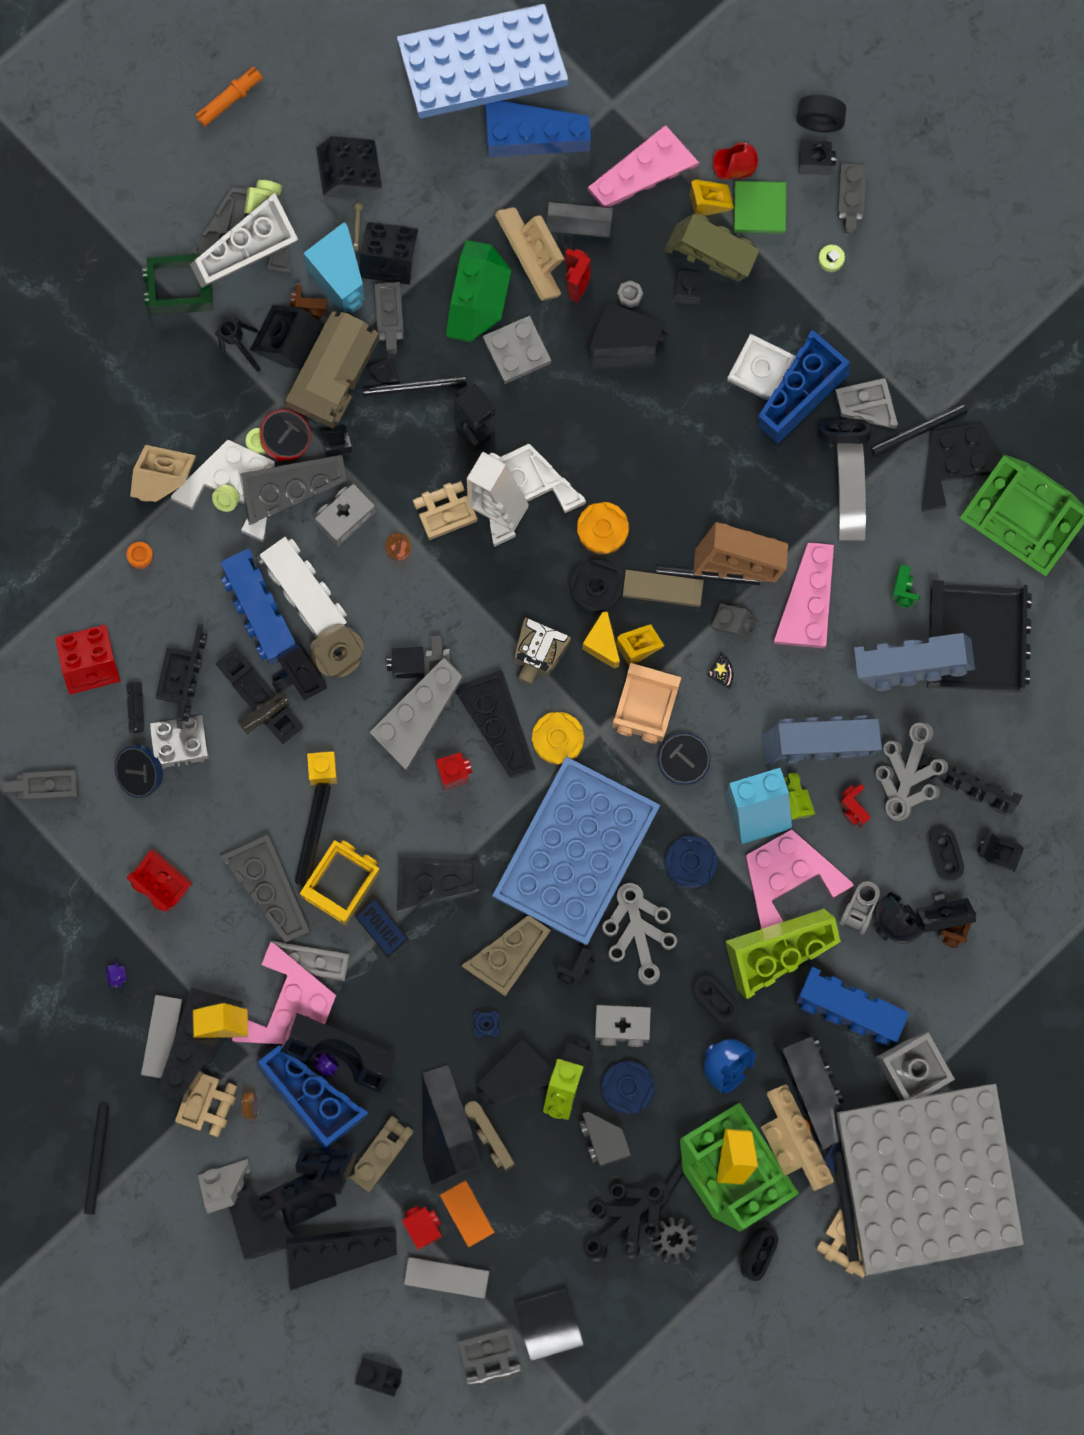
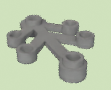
M925 722L915 723L910 728L909 735L914 743L906 766L900 755L902 747L898 741H888L884 745V753L889 756L900 781L898 791L892 781L894 771L890 766H880L876 770V778L881 781L888 796L885 807L886 813L895 821L907 819L911 814L913 806L925 800H935L940 795V789L937 785L927 784L922 788L921 792L909 796L912 786L934 775H943L948 770V764L945 760L935 759L929 766L917 771L925 743H928L933 737L932 727ZM923 728L926 730L927 733L925 738L921 736V730ZM891 744L896 748L894 753L890 752ZM938 762L942 765V770L940 772H938L936 769V764ZM883 769L888 773L886 778L882 776ZM930 787L934 790L932 797L928 794ZM898 803L902 804L903 809L901 812L897 810Z
M627 883L619 888L617 892L619 905L611 918L604 922L602 930L606 936L616 935L619 929L618 924L628 911L630 923L618 943L610 948L609 958L613 962L622 961L625 956V950L634 937L641 962L638 978L642 984L650 986L658 981L660 971L655 964H652L645 934L661 943L665 950H672L677 944V938L674 934H665L641 919L639 909L654 916L655 921L659 924H666L670 920L671 914L667 908H659L645 900L643 892L638 885ZM633 892L635 899L629 901L625 898V894ZM660 911H664L667 914V919L660 920L657 914ZM612 923L615 925L616 930L610 933L606 931V925ZM666 937L673 939L674 944L672 946L664 944ZM619 949L622 952V956L614 958L612 951ZM646 969L654 971L652 978L645 977L644 971Z

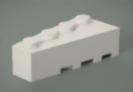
M276 194L271 195L190 264L201 288L286 248L298 240Z
M482 452L467 477L468 507L514 532L529 504L507 465L503 463L504 460L494 453L488 455Z
M284 537L258 555L256 560L260 565L266 564L269 577L278 586H282L284 597L293 607H297L299 610L297 612L317 639L326 629L336 624H346L347 622L344 617L347 615L339 603L334 605L328 596L331 595V592L324 582H317L313 576L316 571L309 561L303 562L299 557L300 549L293 539L288 541Z

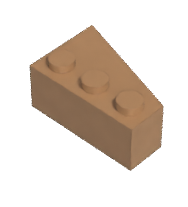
M716 522L695 549L693 575L702 576V571L716 572L718 577L726 578L727 574L743 575V580L776 583L787 569L788 543Z

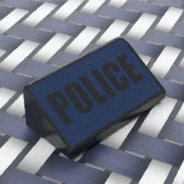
M376 898L372 899L355 915V918L387 957H390L409 941L405 933Z

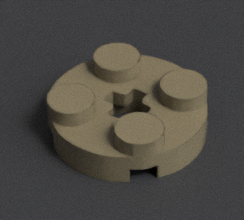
M336 624L323 631L311 643L310 649L312 651L313 663L326 676L335 675L337 678L347 676L359 666L361 651L364 652V643L353 629L346 627L344 624ZM343 647L340 650L341 654L339 656L333 654L336 648Z

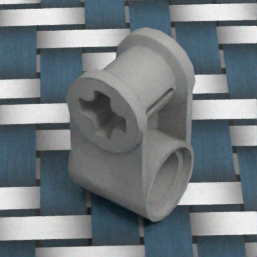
M867 881L857 887L843 913L839 925L843 926L846 924L859 930L860 934L864 935L880 895L876 884ZM863 888L870 889L874 895L873 900L868 902L862 900L860 890Z

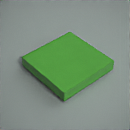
M735 181L734 233L785 234L786 182Z

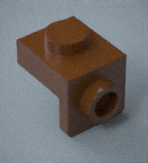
M296 283V291H291V307L303 308L316 319L327 317V299L303 298L302 283Z
M971 923L941 929L937 938L943 940L942 944L955 949L958 946L963 947L966 944Z

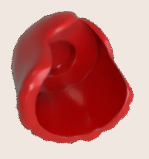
M745 142L737 143L728 149H719L715 151L713 156L714 173L722 180L750 177L755 173L759 164L756 149L753 145Z

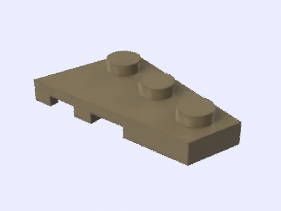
M528 915L461 967L506 997L551 930Z

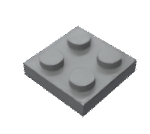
M530 316L483 336V341L504 384L551 364V359Z

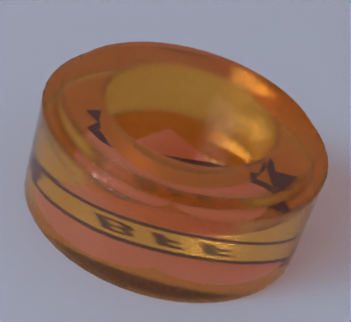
M393 534L385 543L386 553L392 560L402 561L411 553V542L404 534Z
M255 1092L245 1093L242 1098L243 1116L246 1120L257 1119L258 1103Z

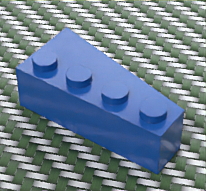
M505 101L485 104L488 157L590 151L589 116Z
M811 330L807 341L798 351L794 362L787 369L781 383L774 390L759 414V428L777 444L781 442L849 375L850 362L814 330Z
M248 548L220 562L224 573L221 581L226 591L232 590L236 597L232 602L239 615L244 613L248 621L244 623V626L250 638L256 637L259 645L255 648L261 660L267 659L271 666L279 662L277 654L295 646L296 643L282 615L278 612V607L270 591H267L260 570L255 567L253 556Z
M814 967L810 969L796 1000V1003L801 1005L800 1010L812 1015L815 1012L825 1015L824 1020L834 1025H839L841 1022L850 1026L849 1030L860 1036H864L865 1033L875 1037L874 1041L886 1047H889L890 1044L895 1045L898 1042L909 1012L879 998H874V1001L868 999L870 995L865 991L850 987L848 990L844 988L845 984L842 983V980L833 976H825L823 978L819 976L821 970Z
M280 1045L258 1061L257 1069L321 1149H328L366 1119L367 1111L353 1103L342 1092L340 1093L321 1076L308 1069L300 1060L280 1052Z

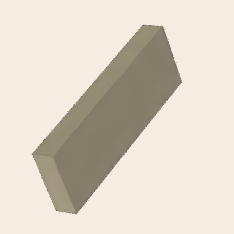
M626 570L622 597L700 607L704 580Z

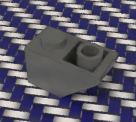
M589 1112L582 1114L583 1120L579 1121L583 1136H589L592 1146L587 1148L592 1163L597 1162L598 1166L602 1167L631 1156L621 1128Z

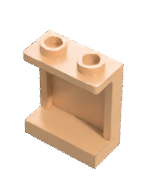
M630 663L612 728L617 729L616 732L624 736H632V734L642 736V740L649 743L657 744V741L663 742L681 677Z

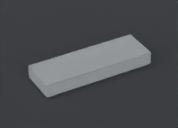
M270 941L313 976L345 982L349 954Z
M155 995L141 1072L142 1076L161 1079L178 1029L182 999Z
M409 1257L404 1285L485 1299L489 1271Z

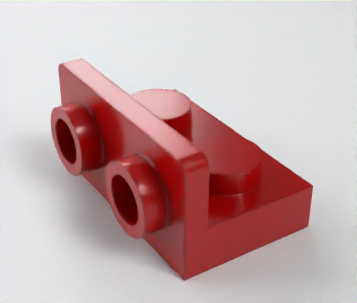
M567 249L565 253L566 270L568 271L566 275V280H568L566 288L569 291V299L579 303L592 277L591 259L581 250L575 249L573 251Z

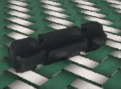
M129 682L126 685L127 694L130 695V697H127L128 719H131L128 722L130 733L138 734L144 732V721H141V718H144L143 697H140V694L143 693L142 684L140 682Z

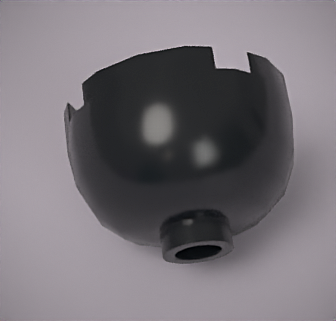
M890 891L876 906L875 921L878 927L875 930L884 941L891 939L899 944L911 943L924 933V930L917 918L916 912L909 904L906 906L903 903H899L902 898L894 891Z

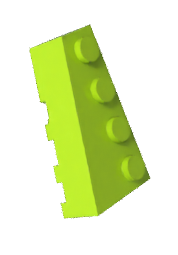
M822 909L725 942L736 988L748 999L755 995L754 992L764 986H770L776 982L775 979L787 972L791 973L804 961L814 959L841 941L835 917L827 910Z

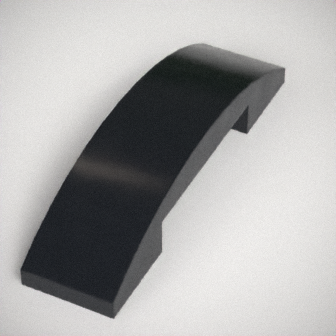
M236 647L215 663L242 699L282 744H285L303 729V726L288 708H285Z

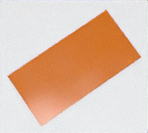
M466 1180L440 1194L468 1247L495 1233Z

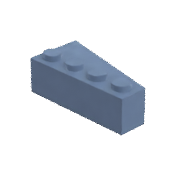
M964 633L930 637L927 639L928 643H923L920 640L904 641L902 647L888 646V643L878 644L877 650L865 651L864 646L856 647L854 651L858 679L876 689V691H888L892 689L891 686L901 684V686L907 687L916 685V681L926 679V681L932 682L941 680L942 676L966 675L967 671L975 670L971 638Z
M867 715L853 717V720H844V717L841 716L832 717L828 721L820 722L819 718H807L803 722L794 723V719L779 720L777 725L762 734L765 766L775 765V762L779 759H787L788 764L809 759V756H813L814 761H821L833 758L834 754H837L838 758L841 759L872 756L882 750L878 719H869Z

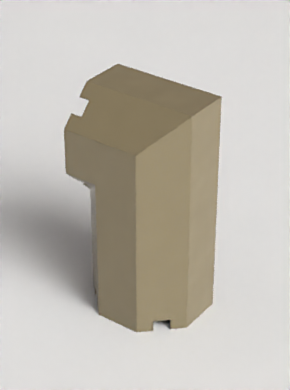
M332 311L285 400L286 407L333 429L335 422L341 420L350 403L352 396L348 394L349 388L355 389L356 383L379 341V333L373 330L371 334L367 331L369 325L356 317L341 312L338 317L337 312Z

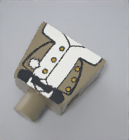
M525 618L514 657V663L523 667L518 680L532 686L537 674L549 677L568 649L571 637Z

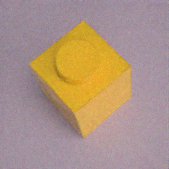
M335 753L307 754L310 785L313 786L318 783L337 784Z

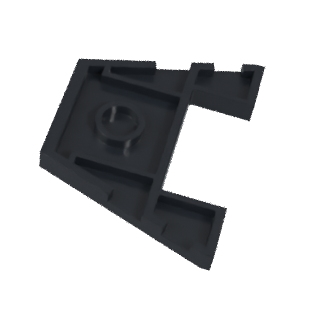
M983 423L932 431L922 512L946 507L942 482L990 474L1003 456Z

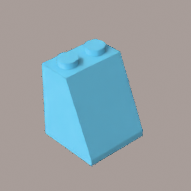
M344 222L305 251L304 260L306 271L337 308L344 313H354L363 305L364 291L348 226Z
M781 768L729 783L725 796L741 845L792 829L789 792Z

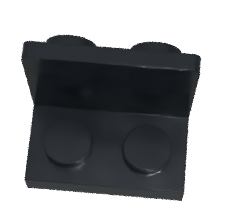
M331 136L316 148L323 196H333L344 187L380 189L382 187L374 140Z
M368 222L360 254L359 272L361 278L400 282L401 284L410 285L418 229Z

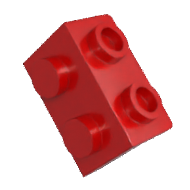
M154 849L149 851L136 870L129 873L126 877L137 892L144 893L151 900L155 908L164 912L175 908L193 885L189 879Z

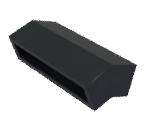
M549 202L547 228L550 232L610 237L613 208Z

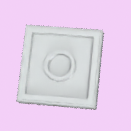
M750 334L727 381L769 400L796 356Z

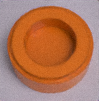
M135 542L128 547L126 557L132 567L144 569L152 563L153 552L148 544Z

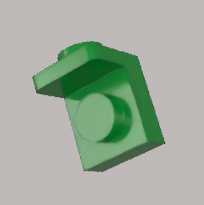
M900 565L897 570L891 601H895L896 605L900 607L911 608L918 604L920 595L905 592L910 591L913 576L909 575L911 567Z

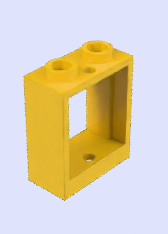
M334 840L300 892V896L346 926L380 874V868L377 867L378 862L365 854L364 857L356 854L354 852L356 848L343 840L341 843ZM337 854L370 873L346 910L314 890Z

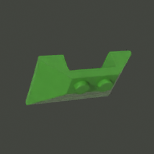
M1004 454L960 516V519L1044 576H1047L1084 525V505L1072 492L1029 463Z
M740 1103L680 1139L683 1172L712 1217L738 1231L744 1230L799 1194L789 1177L784 1175L776 1157ZM725 1129L748 1130L752 1132L758 1167L744 1184L717 1182Z

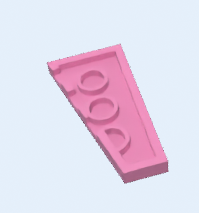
M665 125L590 185L588 191L602 207L608 208L634 196L635 193L641 190H647L656 186L657 183L667 178L671 179L678 176L680 172L697 167L699 162Z
M807 544L773 644L826 648L834 545Z

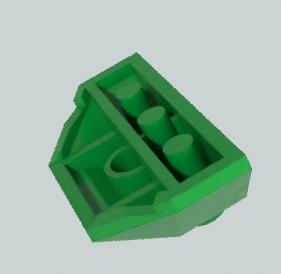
M465 241L450 304L446 338L472 342L502 319L511 269L490 244Z

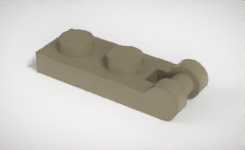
M474 1101L466 1104L465 1115L468 1119L475 1120L480 1129L476 1133L483 1145L489 1143L493 1153L489 1155L496 1167L500 1168L502 1166L505 1171L512 1168L515 1164L481 1106Z
M393 1115L355 1165V1174L348 1177L369 1193L414 1133V1130L411 1128H405L399 1124V1119ZM391 1132L399 1136L396 1143L387 1138Z

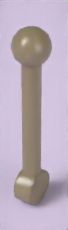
M356 202L353 205V209L356 211L353 249L354 253H359L360 214L363 210V204Z

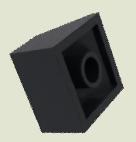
M272 305L250 350L284 367L302 369L324 324L303 308Z

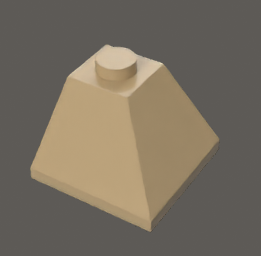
M145 445L133 469L130 497L139 498L142 501L156 502L183 486L195 462L196 455Z

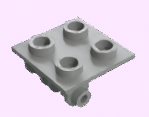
M202 715L191 716L189 722H183L182 729L177 728V719L150 723L154 757H158L162 769L175 766V763L179 767L181 766L180 762H185L186 765H189L188 761H191V763L201 761L203 763L204 759H209Z

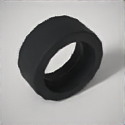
M826 95L805 96L798 103L797 123L811 131L836 132L845 125L846 104L837 98Z

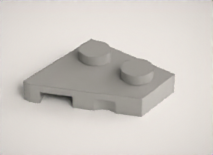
M886 378L835 389L841 417L861 419L871 424L897 428L898 423Z

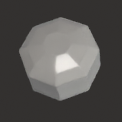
M628 281L620 285L617 297L621 305L632 308L639 305L643 292L639 284Z

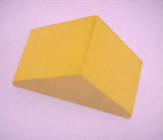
M693 180L691 182L689 195L694 214L707 216L734 209L728 185L701 180Z
M603 612L583 642L582 650L612 668H618L620 660L608 612Z
M649 624L619 635L616 646L630 666V663L636 664L664 647V644L652 625Z
M222 1003L193 1010V1038L248 1037L247 1009Z
M725 1129L717 1182L744 1184L758 1167L752 1132L748 1130Z

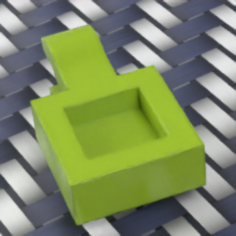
M798 773L788 774L790 784L787 777H784L789 792L791 820L808 818L815 815L808 790H802Z

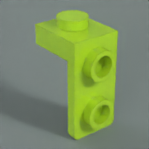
M557 1059L543 1109L544 1113L557 1119H569L584 1066Z

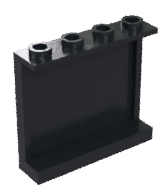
M933 580L930 586L929 638L960 633L967 635L972 641L975 670L967 671V674L963 676H951L950 674L942 676V679L938 681H927V688L1022 693L1025 685L1029 686L1030 670H1026V660L1030 659L1031 646L1026 644V635L1031 632V619H1027V609H1031L1032 594L1027 593L1028 585H1023L1021 589L944 585L942 580Z

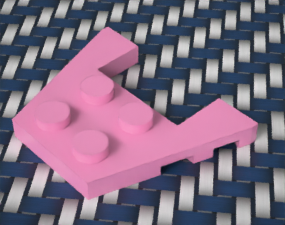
M793 830L786 832L745 856L757 915L760 921V929L783 922L772 903L773 900L817 875L822 880L832 899L854 886L847 877Z
M270 942L262 965L286 974V981L268 1026L265 1027L248 1020V1037H233L232 1041L283 1044L287 1028L296 1013L325 1024L333 1006L336 994L276 944Z

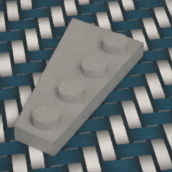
M443 658L370 731L405 770H408L415 755L420 751L429 732L437 723L444 707L447 706L464 678L446 658Z

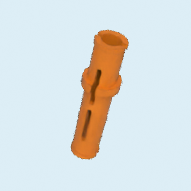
M252 66L237 80L233 79L230 82L231 85L196 113V119L203 127H206L240 97L244 98L247 95L246 92L263 79L262 75Z

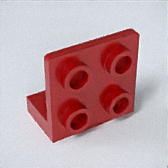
M106 625L92 627L55 638L61 670L69 695L121 682Z

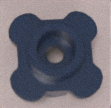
M478 1011L474 1013L473 1020L475 1021L476 1028L473 1033L477 1038L486 1035L495 1038L499 1035L500 1029L497 1027L499 1014L496 1011H491L490 1013ZM485 1022L489 1023L488 1027L484 1026Z

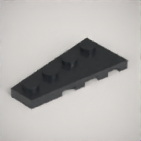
M501 670L459 685L455 693L509 777L512 779L535 771L536 768L503 671Z

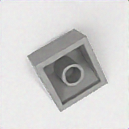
M929 1032L901 1042L875 1057L899 1101L928 1096L955 1080Z

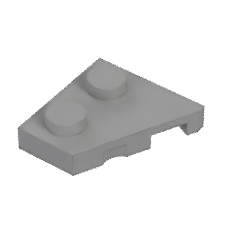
M248 1159L219 1169H211L198 1175L207 1214L235 1204L238 1198L237 1194L244 1185L243 1176L251 1171Z

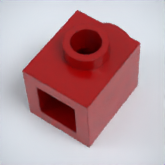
M461 752L436 760L437 771L444 791L469 783L468 774H472L471 765L468 758L463 759Z
M416 1206L404 1213L406 1218L402 1220V1223L418 1251L442 1237L437 1229V1226L441 1225L434 1210L428 1212L426 1207L420 1210L419 1206Z

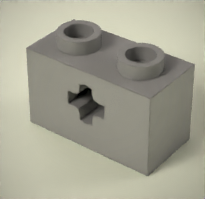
M354 484L349 488H342L336 494V500L332 504H325L316 513V525L337 547L376 513L375 505ZM342 510L344 513L348 511L349 516H339V511Z
M597 1005L595 1041H600V1045L616 1046L617 1042H627L629 1047H643V1043H648L650 1038L651 1008ZM621 1020L625 1021L626 1026H630V1028L626 1029L625 1033H620V1029L615 1028V1025H619Z

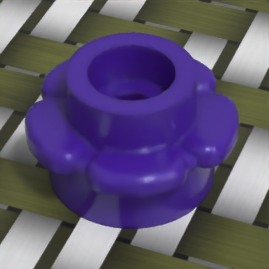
M114 962V965L106 966L109 987L117 986L121 988L122 983L126 982L124 966L119 967L117 962Z
M330 1054L316 1055V1069L324 1076L328 1074L334 1076L335 1071L339 1068L338 1062Z

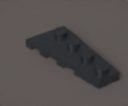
M923 753L918 769L921 770L929 766L936 758ZM939 762L936 764L938 772L942 770V765ZM948 764V770L945 774L930 777V779L936 777L944 781L943 784L952 790L958 791V789L967 792V796L976 802L981 803L983 800L991 804V808L1001 814H1006V812L1011 814L1023 796L1016 792L1012 796L1005 794L1002 786L993 782L984 785L972 773L962 771L961 774L956 773L957 768Z
M395 1226L286 1239L289 1289L291 1291L397 1255Z

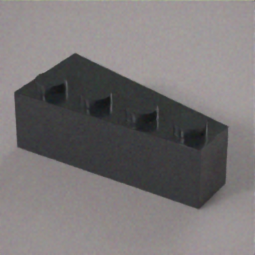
M191 987L158 1086L159 1096L186 1103L209 1063L214 1059L221 1044L227 1038H193V1010L222 1003L244 1008L242 1001Z
M800 1031L774 1042L776 1051L784 1053L786 1060L783 1061V1067L792 1081L795 1080L794 1092L800 1104L806 1107V1110H803L818 1146L824 1149L840 1142L841 1136L837 1112H842L840 1104L843 1103V1099L838 1088L833 1089L830 1081L833 1078V1074L828 1063L823 1064L820 1056L823 1053V1049L818 1038L813 1039V1036Z

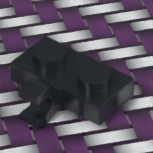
M301 643L277 654V659L285 672L272 677L274 680L272 685L277 692L294 684L303 700H306L327 689L326 682Z
M943 891L931 893L934 899V903L931 906L917 908V918L925 933L976 922V913L968 898L947 902Z

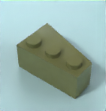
M692 214L677 223L664 250L672 254L673 250L688 255L687 261L692 263L698 259L710 265L709 270L738 282L748 277L759 253V249L754 247L751 241L735 237L729 229L713 225L707 217L700 214Z

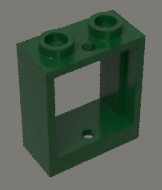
M202 254L147 258V267H143V281L148 282V291H144L145 307H150L152 315L214 311L212 283L203 288L200 286L201 297L157 300L155 269L191 267L190 264Z

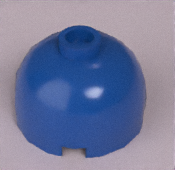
M734 1039L712 1044L705 1052L704 1074L707 1081L720 1093H723V1091L726 1094L730 1093L747 1077L742 1073L747 1066L752 1069L756 1059V1052L744 1043Z

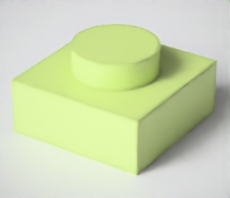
M248 187L244 213L250 214L275 192Z

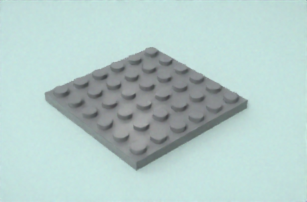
M992 1083L837 1112L865 1275L1024 1245L996 1084Z

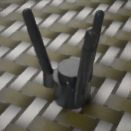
M238 317L234 320L226 319L221 322L218 330L215 332L221 351H226L225 342L230 345L235 344L257 372H260V367L241 343L243 336L241 328L253 333H257L258 329L241 322Z

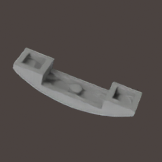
M836 443L839 541H865L866 491L863 443Z

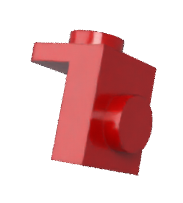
M862 784L857 788L853 785L850 786L841 795L844 799L840 803V806L845 811L844 816L853 826L857 824L860 829L871 818L855 800L865 788Z

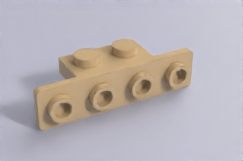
M516 208L496 212L495 216L539 298L543 301L559 297L561 292L550 272L564 260V257L542 216H535L524 225Z
M783 1085L767 1092V1096L778 1118L763 1125L761 1128L784 1175L786 1176L803 1168L814 1191L833 1183L832 1175L788 1086Z

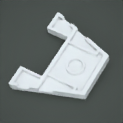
M227 440L185 481L183 486L179 487L172 494L171 499L193 510L205 486L215 491L220 485L227 484L237 490L240 497L239 502L245 504L239 473L275 467V461ZM268 517L252 525H249L248 519H246L241 529L242 533L263 542Z
M530 444L501 457L527 502L552 490L564 514L586 503L584 497L580 493L578 494L570 486V483L565 478H562ZM489 519L494 547L515 537V532Z

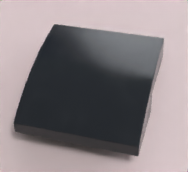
M567 1288L514 1304L531 1361L583 1345Z

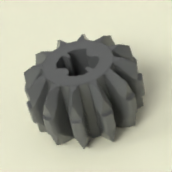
M670 1217L668 1221L669 1227L663 1221L659 1222V1226L664 1232H661L660 1240L651 1241V1245H661V1248L655 1252V1255L659 1256L663 1251L666 1252L663 1259L664 1262L667 1263L670 1256L673 1255L674 1263L678 1264L680 1261L679 1253L685 1260L690 1258L689 1254L684 1250L685 1248L690 1251L696 1250V1247L688 1244V1241L697 1240V1235H687L693 1229V1226L689 1225L684 1230L682 1228L685 1222L684 1219L681 1218L678 1226H675L674 1218ZM675 1233L680 1236L678 1240L681 1239V1245L676 1244L673 1248L668 1245L670 1241H667V1236L672 1237Z

